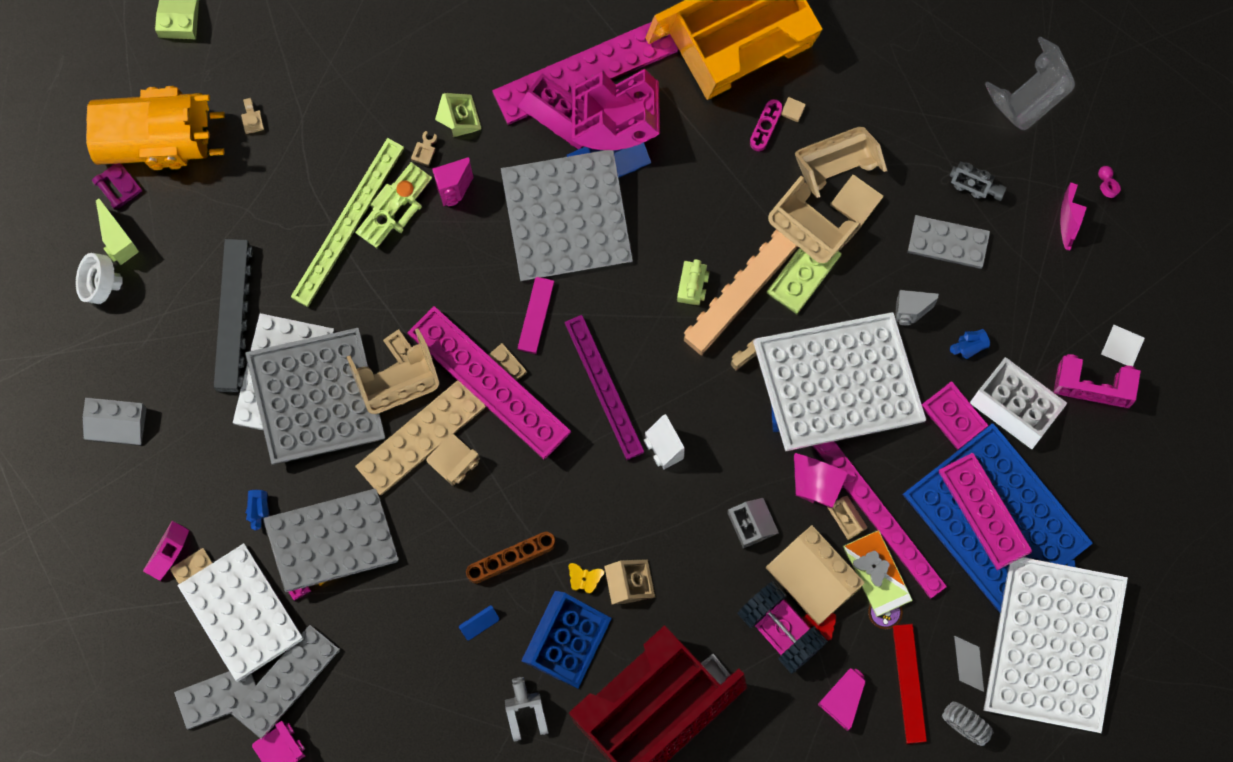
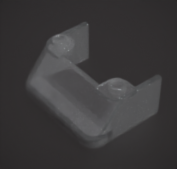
M1042 37L1038 38L1043 53L1035 62L1037 73L1013 94L1006 89L998 88L988 81L985 83L994 104L1021 130L1031 127L1066 97L1075 85V81L1059 46Z

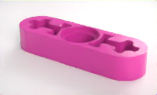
M778 100L767 102L750 139V146L755 151H762L766 148L782 113V104ZM775 105L778 111H774L771 118L769 117L771 111L769 107L772 108ZM768 121L772 127L769 130H764L761 127V123ZM761 133L763 134V144L760 143L759 146L755 145L756 141L754 140H758Z

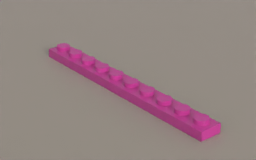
M834 441L813 445V448L825 463L848 472L843 483L844 488L874 527L879 530L881 536L929 598H933L947 586Z

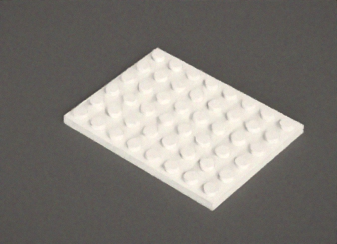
M893 312L756 338L753 341L785 451L926 421Z
M1024 557L1009 564L983 711L1101 733L1128 577Z

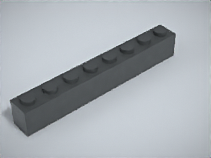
M225 239L214 376V389L217 392H240V387L243 386L241 368L245 366V357H242V351L246 349V338L243 337L248 325L247 320H245V312L248 313L249 302L246 301V296L250 294V283L247 282L252 270L251 264H249V257L253 255V247L250 246L248 240Z

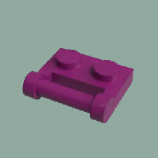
M121 163L112 165L92 179L94 185L98 186L109 199L114 210L119 209L142 192L141 188ZM109 178L122 197L117 199L104 181Z

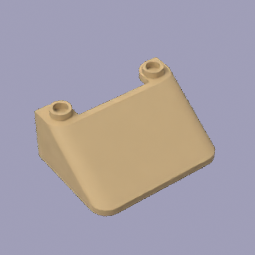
M800 176L770 212L768 219L774 228L816 262L827 263L857 233L861 225L858 221H846L837 228L807 204L806 200L810 197L811 190L808 184L805 183L804 177Z

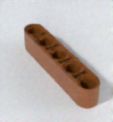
M543 532L479 560L467 567V578L470 582L477 584L548 553L555 547V538L550 532ZM550 538L552 540L551 545L543 546L541 544L542 539ZM528 545L534 547V551L531 554L523 552L524 548ZM510 553L516 555V559L513 562L506 561V556ZM491 561H496L499 565L497 569L490 570L488 564ZM473 569L481 571L480 576L477 578H472L470 572Z

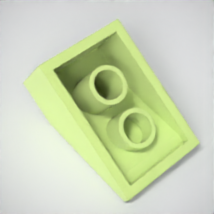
M159 0L155 26L158 37L196 39L199 0Z
M97 199L96 204L102 241L106 245L103 249L113 262L118 261L122 265L139 251L102 201Z

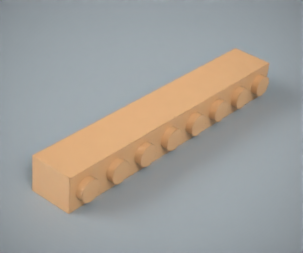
M777 229L771 235V241L769 243L765 242L760 247V253L756 257L753 255L746 263L748 266L745 270L738 271L734 276L736 280L731 285L728 283L721 291L723 294L711 301L709 310L706 313L703 311L696 319L698 322L694 326L690 325L684 332V341L700 355L709 348L798 248L797 245Z

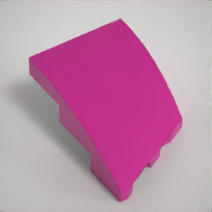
M1070 183L1065 192L1060 218L1063 244L1065 249L1069 251L1079 231L1087 208L1072 202L1078 186L1074 183Z
M795 453L796 496L811 503L816 501L833 508L848 472L819 460Z

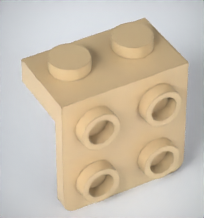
M452 434L428 456L427 463L454 486L465 478V474L469 469L472 470L476 467L480 458L478 453L473 449L470 450Z

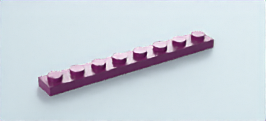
M580 315L564 322L626 461L643 454L644 450L583 316Z

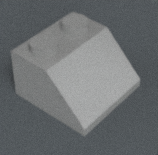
M900 290L896 301V322H899L900 325L915 323L934 308L938 294Z

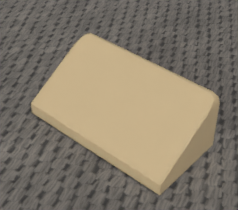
M848 496L837 500L833 508L827 507L848 540L867 529L865 522Z

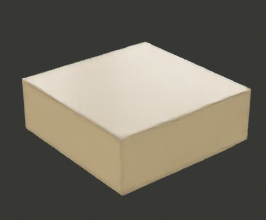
M788 97L781 116L799 122L806 104Z

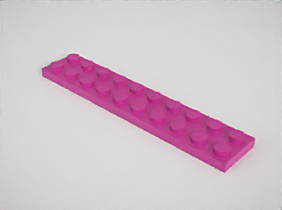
M650 22L492 90L507 125L531 116L525 113L518 105L541 74H544L572 94L573 87L602 71L611 80H614L678 52V48L670 34L648 44L645 37L652 23Z
M435 306L407 332L419 344L415 329L418 328L428 346L430 355L542 459L545 460L571 434V431Z

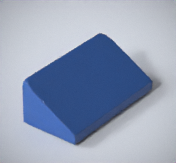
M491 605L459 625V629L466 640H470L498 622L499 617Z

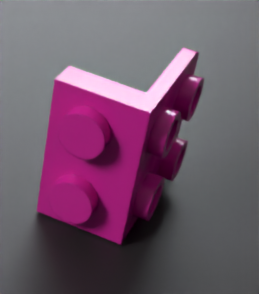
M283 721L276 724L277 728L266 734L262 740L259 739L252 745L261 762H297L305 757L303 753L305 750L300 740L296 741L292 734L295 732L290 724H285Z

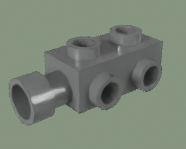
M960 161L958 167L954 166L950 173V177H952L951 183L954 184V187L960 191L964 189L970 191L971 195L975 198H986L987 194H990L995 199L1001 201L1007 188L1001 184L999 186L994 184L995 176L991 175L990 172L977 169L967 162Z

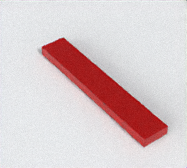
M913 624L896 625L892 628L906 744L926 742Z

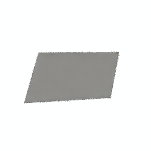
M954 636L959 681L984 692L979 647Z

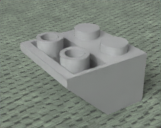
M764 498L748 501L728 509V516L743 549L779 533Z

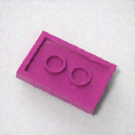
M952 381L922 404V408L957 450L988 427L987 423Z

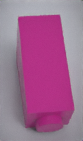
M851 668L818 704L847 731L852 727L865 684L864 675L859 670Z

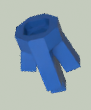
M984 329L965 332L964 336H960L959 343L951 345L950 351L954 355L962 353V357L968 359L979 351L988 348L990 341Z
M248 491V503L245 512L247 514L246 520L251 522V528L254 530L261 528V519L269 517L267 491Z

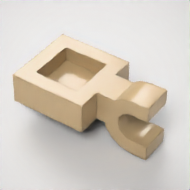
M251 98L243 99L247 112L241 115L245 133L249 134L264 130L260 110L254 111Z

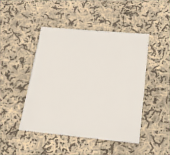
M1113 325L1101 354L1122 364L1133 366L1145 338Z

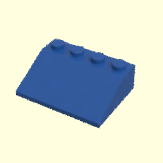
M555 591L521 661L578 689L612 618L564 592Z

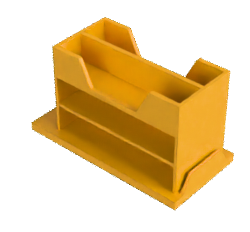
M684 0L656 14L645 39L650 44L670 34L708 100L730 89L731 82L782 56L789 59L812 47L823 29L806 0Z

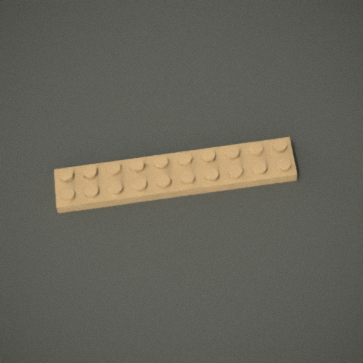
M500 344L488 354L516 381L527 373L524 367L503 344ZM457 380L355 467L381 496L427 458L444 440L458 432L477 416L486 406Z

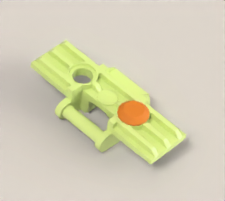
M411 162L396 182L392 185L386 184L370 205L373 211L355 233L375 248L381 244L393 228L402 233L403 227L418 209L422 208L415 199L432 177ZM410 203V208L396 224L394 214L401 205L404 206ZM380 215L387 219L385 224L377 222V218Z

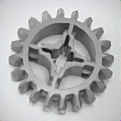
M951 702L942 714L947 724L977 745L984 746L994 733L991 726L979 715L958 702Z

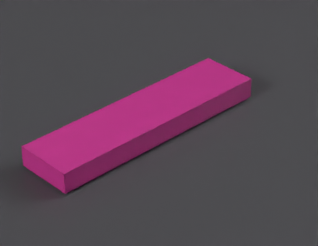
M535 277L517 348L520 351L537 353L554 286L553 280Z

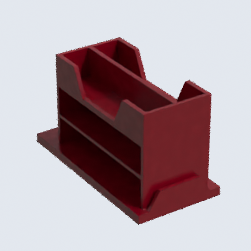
M664 625L643 644L645 651L597 695L591 693L587 695L569 712V715L574 724L609 762H667L747 689L744 673L737 669L720 685Z

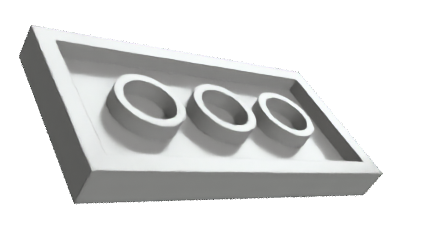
M915 215L907 253L982 269L990 231Z
M228 671L174 692L186 728L189 730L231 714L256 686L252 673L236 682L231 672Z

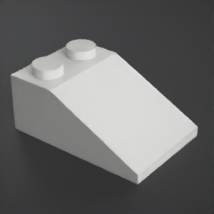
M665 414L645 432L646 439H644L649 450L652 449L655 453L653 458L657 466L661 465L663 470L684 459V446Z

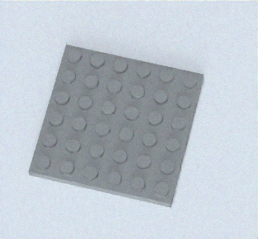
M613 150L501 168L520 281L633 261Z
M359 328L245 352L271 465L385 439L379 413L371 414L368 412L347 360V356H351L356 369L364 366L368 367Z

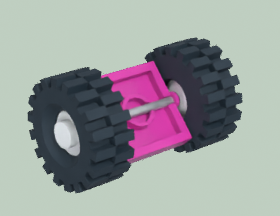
M772 581L751 598L737 614L750 628L755 626L781 655L778 660L792 674L813 657L828 640L815 626L810 628L785 600L787 595Z

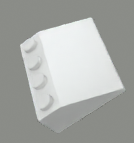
M1005 357L976 393L970 404L1029 448L1033 449L1066 406L1067 402Z

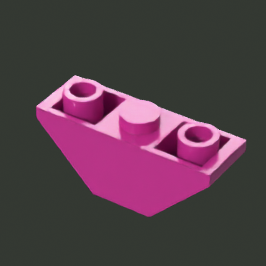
M171 521L143 572L160 581L180 553L189 530Z

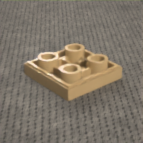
M852 175L830 205L850 220L860 222L862 226L884 196L855 175Z

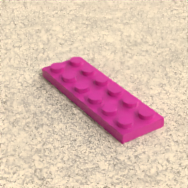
M974 453L939 470V474L996 570L1032 552Z

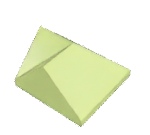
M442 94L435 120L451 128L453 137L482 129L472 95Z

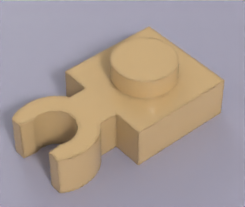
M425 131L422 135L423 144L417 142L411 161L429 167L435 153V148L431 146L437 142V135L434 134L433 139L428 140V132Z

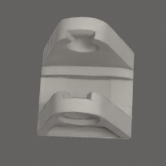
M524 677L512 679L515 697L505 700V708L513 741L521 740L516 712L519 711V708L530 706V708H534L540 735L548 734L540 693L528 694Z

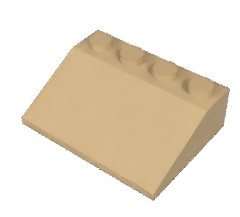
M812 525L766 566V569L818 626L860 590L865 583Z

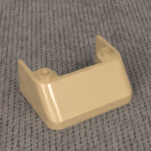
M864 127L853 128L799 149L795 153L805 181L817 198L820 197L819 190L823 189L827 183L826 178L857 166L865 170H873L876 166H879L883 172L887 171L880 144Z
M418 328L415 329L419 344L408 350L407 357L409 361L373 375L372 370L365 366L356 369L351 356H347L354 380L369 413L378 414L433 392L438 388L439 380L428 346Z

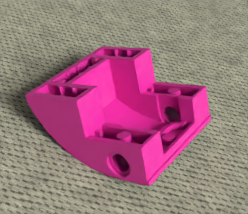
M646 69L618 84H615L602 71L573 87L572 141L574 143L598 150H620L639 145L660 134L659 81Z

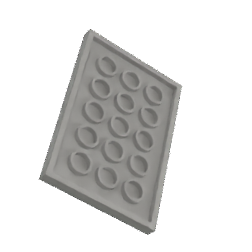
M376 489L264 518V524L285 593L398 562L397 553Z

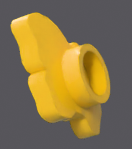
M570 563L568 565L572 590L578 591L581 589L585 590L588 594L593 593L601 577L604 575V571L602 569H594L589 572L586 569L582 570L577 564Z

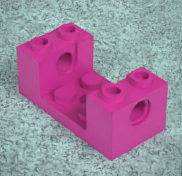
M1068 354L1063 356L1058 364L1054 394L1124 408H1130L1136 401L1141 372L1136 370V367L1128 365L1121 367L1119 373L1115 375L1113 386L1108 384H1101L1099 386L1094 385V382L1088 380L1079 382L1083 359H1078V356Z

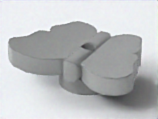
M872 551L867 553L866 556L854 560L853 566L856 569L866 571V574L870 575L872 583L876 587H880L888 571L889 563L886 560L882 561L879 558L878 552Z

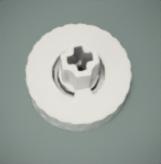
M88 253L81 260L77 270L76 291L81 301L101 304L109 297L111 290H120L122 277L119 273H114L113 263L109 256Z

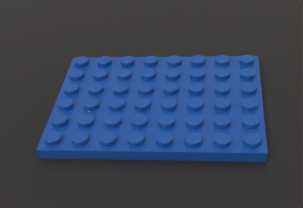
M992 423L903 493V496L997 611L1001 613L1009 565L996 570L939 474L940 469L974 453L1032 550L1024 558L1066 565L1093 543Z

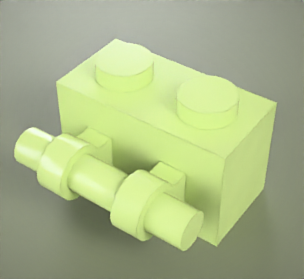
M694 260V262L684 261L677 302L700 306V301L705 300L706 289H703L704 282L708 283L710 271H706L707 265L701 264L700 260Z

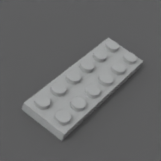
M311 625L301 634L304 640L288 649L232 712L236 719L261 740L340 651L339 648Z

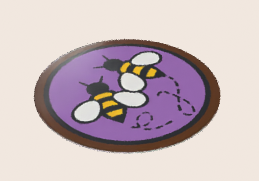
M870 604L868 613L871 622L881 629H890L901 621L903 611L902 606L876 617Z

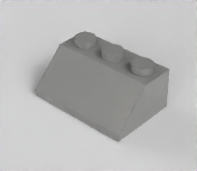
M85 398L83 411L84 440L142 445L147 408L143 403Z

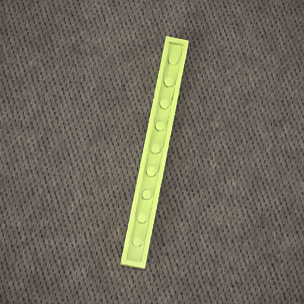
M389 138L386 139L291 295L293 300L309 307L403 152V146Z

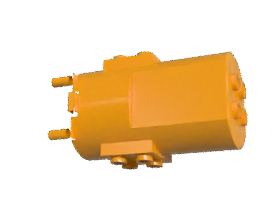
M166 86L163 89L148 87L147 90L140 91V97L91 100L87 105L86 144L92 161L96 165L145 162L152 170H162L163 167L180 169L181 166H187V159L207 158V144L210 134L207 129L204 131L203 127H208V113L206 111H209L207 101H210V95H203L202 93L183 94L175 86ZM224 111L210 112V119L225 118ZM224 148L209 149L210 156L224 155Z

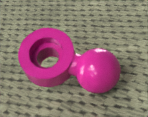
M1103 166L1098 172L1099 178L1104 181L1100 185V189L1104 196L1114 198L1121 190L1120 185L1116 180L1111 179L1114 174L1112 168Z

